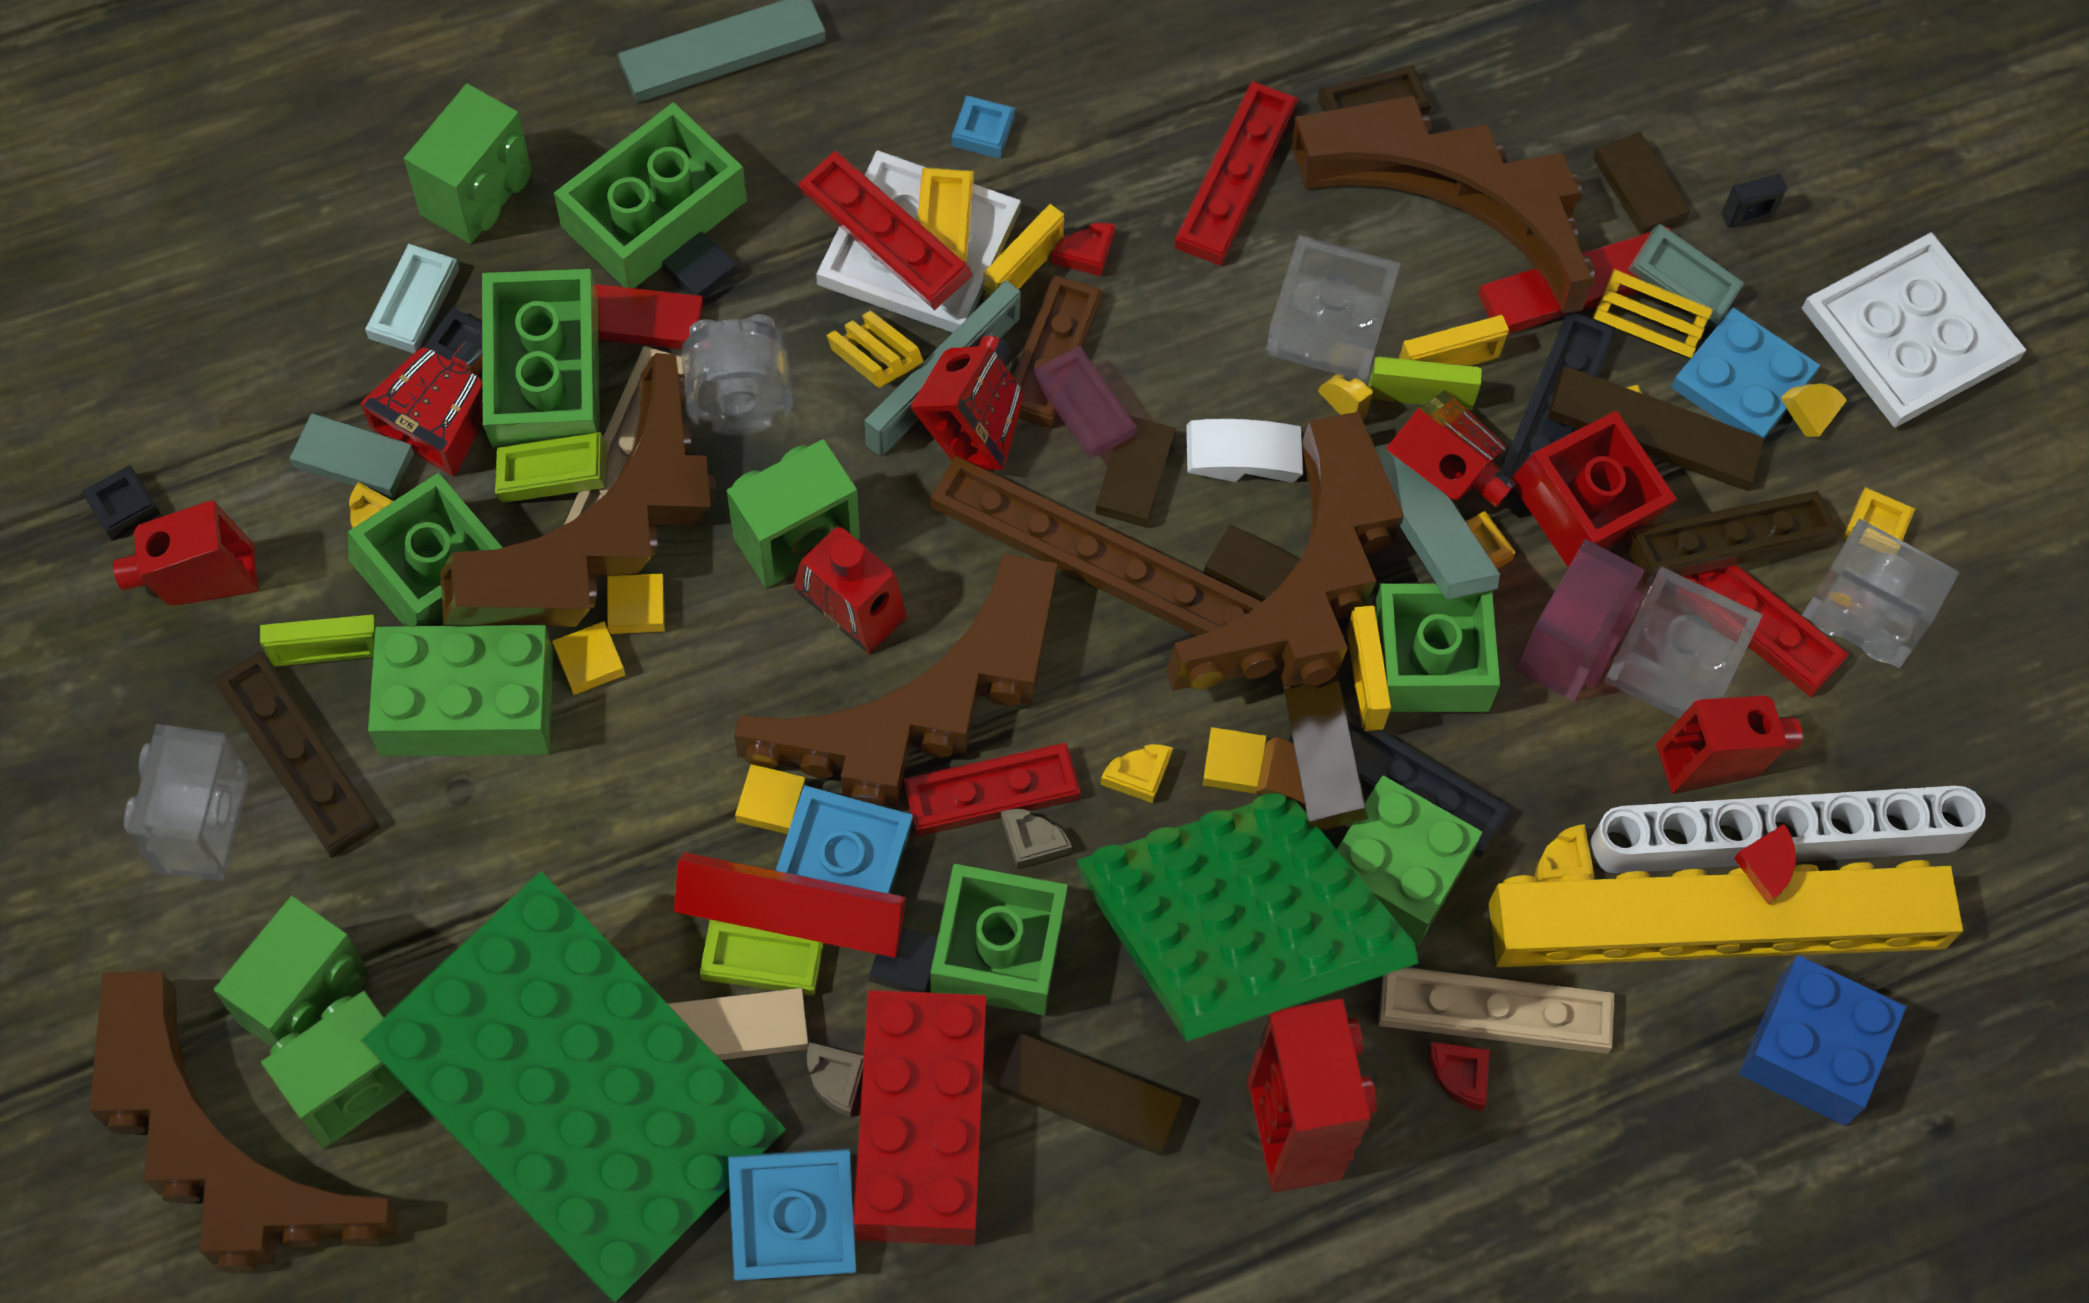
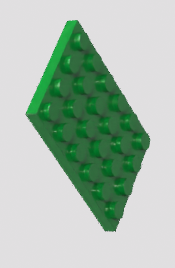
M1279 793L1261 795L1253 803L1229 811L1216 810L1203 815L1200 820L1177 828L1165 827L1156 829L1149 833L1146 838L1124 845H1107L1096 850L1093 855L1077 860L1081 880L1186 1042L1418 964L1414 941L1318 827H1310L1306 812L1296 800L1286 799L1284 795Z
M542 871L529 880L360 1039L361 1043L612 1302H616L730 1187L729 1156L762 1154L786 1130Z

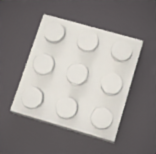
M876 151L865 176L917 221L922 168L926 167ZM973 184L967 265L973 276L935 311L840 227L816 274L817 285L953 333L975 311L984 291L983 283L986 280L983 278V272L1000 256L1020 213L1021 200Z
M1932 232L1807 297L1802 307L1809 319L1894 428L2018 362L2026 351L2024 346Z

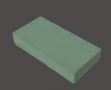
M1661 224L1652 230L1628 268V271L1641 280L1711 307L1713 311L1706 322V325L1710 328L1719 325L1744 285L1743 281ZM1689 312V313L1692 314L1694 317L1697 316V314H1694V313H1692V312Z
M311 413L289 459L294 468L354 487L359 482L377 493L393 499L411 462L414 451L411 444Z

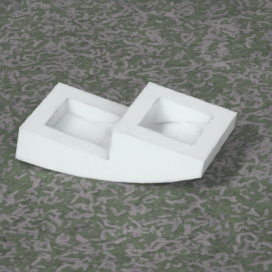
M1247 419L1192 420L1187 424L1188 473L1231 482H1237L1246 473L1294 483L1303 474L1301 427Z

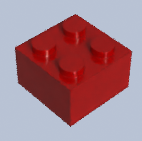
M1617 410L1534 452L1512 477L1517 482L1514 488L1568 569L1623 541L1628 530L1652 525L1677 500Z

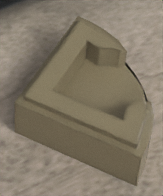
M1023 809L1001 811V821L1017 869L1071 854L1072 846L1063 830L1056 824L1053 825L1046 819L1030 814V811Z
M809 1043L807 1066L815 1092L831 1109L851 1117L863 1075L864 1056Z

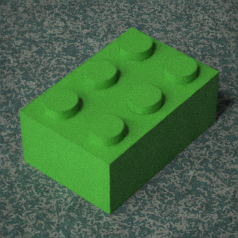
M674 102L554 192L561 227L626 288H636L663 267L662 261L700 231L704 234L747 201L743 166Z
M591 269L482 273L483 427L492 448L600 432L598 293Z
M546 625L376 627L368 732L379 756L549 755L554 652Z

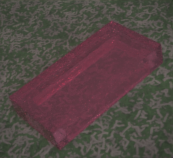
M1081 346L1034 369V379L1089 459L1135 436L1136 425Z

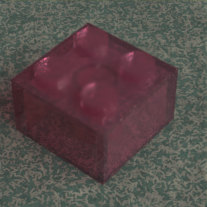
M1585 539L1535 625L1516 671L1573 702L1577 699L1584 685L1594 689L1645 596L1644 593L1636 589L1645 570Z

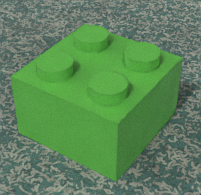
M466 83L404 157L420 216L472 244L482 230L486 231L494 225L500 214L501 207L513 192L518 193L525 187L532 170L519 112Z
M824 439L810 446L801 445L793 448L784 455L780 462L763 471L754 470L744 474L731 488L727 489L733 538L766 589L797 573L801 560L834 528L842 527L854 538L860 539L857 488Z
M439 472L347 532L348 560L403 626H439L443 623L440 571L452 552L503 548Z
M1381 584L1374 607L1391 704L1390 712H1489L1500 687L1492 590L1446 599L1437 584Z
M1382 775L1366 801L1369 819L1353 823L1337 851L1414 941L1415 945L1419 946L1470 860L1483 832Z
M953 864L931 969V993L986 995V1005L1045 1016L1066 908L1068 885Z
M291 895L213 990L241 1027L272 1048L283 1037L293 1032L303 1033L321 1021L323 1012L337 1000L347 996L352 998L357 996L364 986V976L368 970L348 934Z
M365 991L354 998L347 996L331 1004L323 1012L321 1021L303 1033L293 1032L283 1037L272 1047L271 1055L261 1061L266 1071L323 1150L408 1091L360 1041L383 1019V1016Z

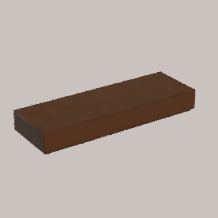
M1053 275L1013 375V378L1023 392V401L1018 418L1052 429L1103 297L1102 289Z

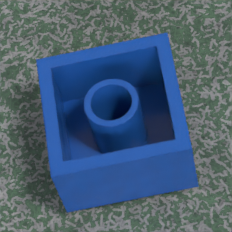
M1797 955L1779 977L1738 1074L1835 1122L1847 1126L1865 1109L1907 1006Z

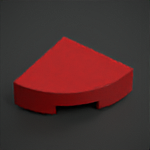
M1094 223L1090 224L1087 229L1075 232L1070 236H1064L1053 250L1051 263L1101 277L1115 237L1116 225Z
M1785 824L1739 851L1734 860L1769 905L1780 896L1793 876L1796 865V850L1792 836Z
M1431 1042L1429 1046V1062L1433 1075L1440 1087L1458 1103L1474 1110L1483 1111L1486 1106L1490 1049Z

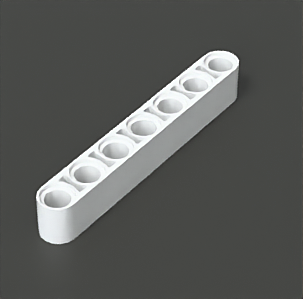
M1962 786L1620 806L1612 808L1604 814L1589 841L1591 859L1598 868L1617 874L1631 871L1651 872L1739 866L1734 860L1737 853L1777 828L1775 822H1782L1791 826L1797 837H1792L1796 850V862L1950 853L1960 849L1982 825L1985 819V806L1982 799L1974 791ZM1942 812L1954 815L1959 820L1961 827L1949 824L1944 819ZM1886 815L1899 818L1904 823L1907 831L1893 827ZM1831 819H1839L1845 822L1852 834L1838 831L1833 826ZM1724 825L1734 828L1740 834L1742 840L1733 841L1725 837L1719 826ZM1674 829L1680 832L1687 844H1675L1665 836L1663 830ZM1616 832L1624 835L1629 840L1631 847L1621 848L1614 845L1607 833Z

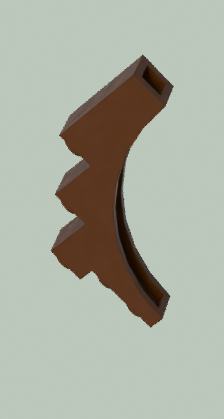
M1414 96L1295 117L1292 152L1305 189L1338 185L1387 187L1424 195L1461 209L1495 229L1527 257L1549 285L1563 314L1584 309L1588 290L1594 286L1595 274L1591 259L1588 256L1583 257L1579 248L1578 229L1573 218L1575 205L1582 198L1581 182L1576 172H1570L1563 153L1507 163L1504 147L1501 143H1495L1488 124L1433 134L1428 115H1421Z
M655 353L641 373L640 415L632 449L617 480L602 498L573 521L539 538L494 550L452 552L440 571L444 625H546L576 627L590 608H593L595 605L597 586L594 575H638L656 553L657 531L655 525L696 526L706 512L713 507L716 498V483L714 477L708 475L706 456L688 455L691 435L689 426L682 424L681 406L684 404L686 397V381L683 374H678L676 354Z
M1359 411L1309 421L1302 442V463L1310 489L1311 527L1308 544L1301 560L1282 585L1251 612L1213 632L1174 643L1166 670L1173 691L1189 687L1203 690L1215 686L1222 680L1241 676L1250 679L1259 678L1267 675L1274 669H1278L1285 687L1303 683L1307 686H1317L1337 676L1348 647L1336 619H1348L1351 617L1355 607L1367 606L1376 579L1366 555L1377 554L1393 546L1404 518Z
M1003 554L991 593L971 627L941 660L909 684L870 703L828 715L787 719L739 715L734 734L737 756L744 758L749 764L765 768H775L778 764L797 767L803 773L816 778H830L833 774L841 775L842 796L882 807L884 805L898 807L911 746L919 747L924 753L936 757H949L953 753L966 755L978 695L986 696L993 703L1003 706H1016L1020 703L1033 704L1056 588L1058 563Z
M163 971L103 972L89 1111L105 1127H108V1131L113 1133L139 1134L145 1131V1126H149L144 1181L158 1195H162V1200L171 1203H194L199 1201L200 1194H204L200 1252L213 1265H218V1271L233 1274L251 1273L255 1271V1264L274 1263L275 1242L277 1239H281V1245L286 1247L309 1248L318 1245V1238H342V1243L345 1245L373 1246L379 1243V1237L397 1236L398 1212L388 1198L339 1195L295 1183L254 1162L226 1139L205 1114L187 1076L177 1034V1000L174 985Z

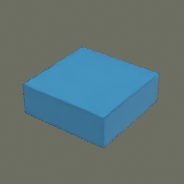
M966 95L952 134V147L1001 159L1015 119V108Z

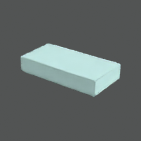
M408 244L365 329L368 339L411 353H415L420 349L460 269L457 259Z

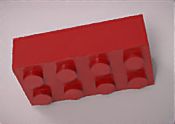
M868 990L854 1208L855 1241L975 1246L986 995Z
M1343 999L1285 1008L1268 1015L1247 1083L1271 1193L1341 1181L1350 1161H1353L1357 1146L1361 1145V1138L1365 1130L1369 1128L1370 1114L1377 1112L1376 1095L1372 1080L1369 1076L1361 1077L1356 1055L1363 1052L1359 1023L1356 1017L1347 1018Z

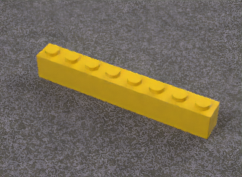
M1925 860L1907 861L1897 865L1895 868L1875 869L1872 863L1859 862L1848 864L1840 868V870L1819 871L1816 865H1797L1789 884L1780 896L1769 905L1741 868L1730 871L1728 875H1707L1706 871L1702 869H1686L1674 873L1672 877L1651 878L1648 872L1631 871L1618 875L1616 879L1594 880V876L1591 874L1576 873L1566 875L1559 881L1538 882L1534 876L1521 875L1510 877L1504 880L1503 883H1498L1489 901L1496 967L1946 949L1963 932L1951 866L1931 867L1930 862Z

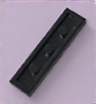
M1575 312L1566 313L1501 470L1512 478L1534 452L1575 432V428L1546 418L1559 373L1564 366L1597 377L1617 328ZM1513 488L1510 494L1520 497L1516 489Z
M1347 710L1362 788L1372 793L1383 775L1479 829L1483 833L1473 855L1481 858L1508 816L1511 808L1382 730L1364 731V728H1361L1360 717ZM1291 734L1289 742L1294 744L1293 735Z

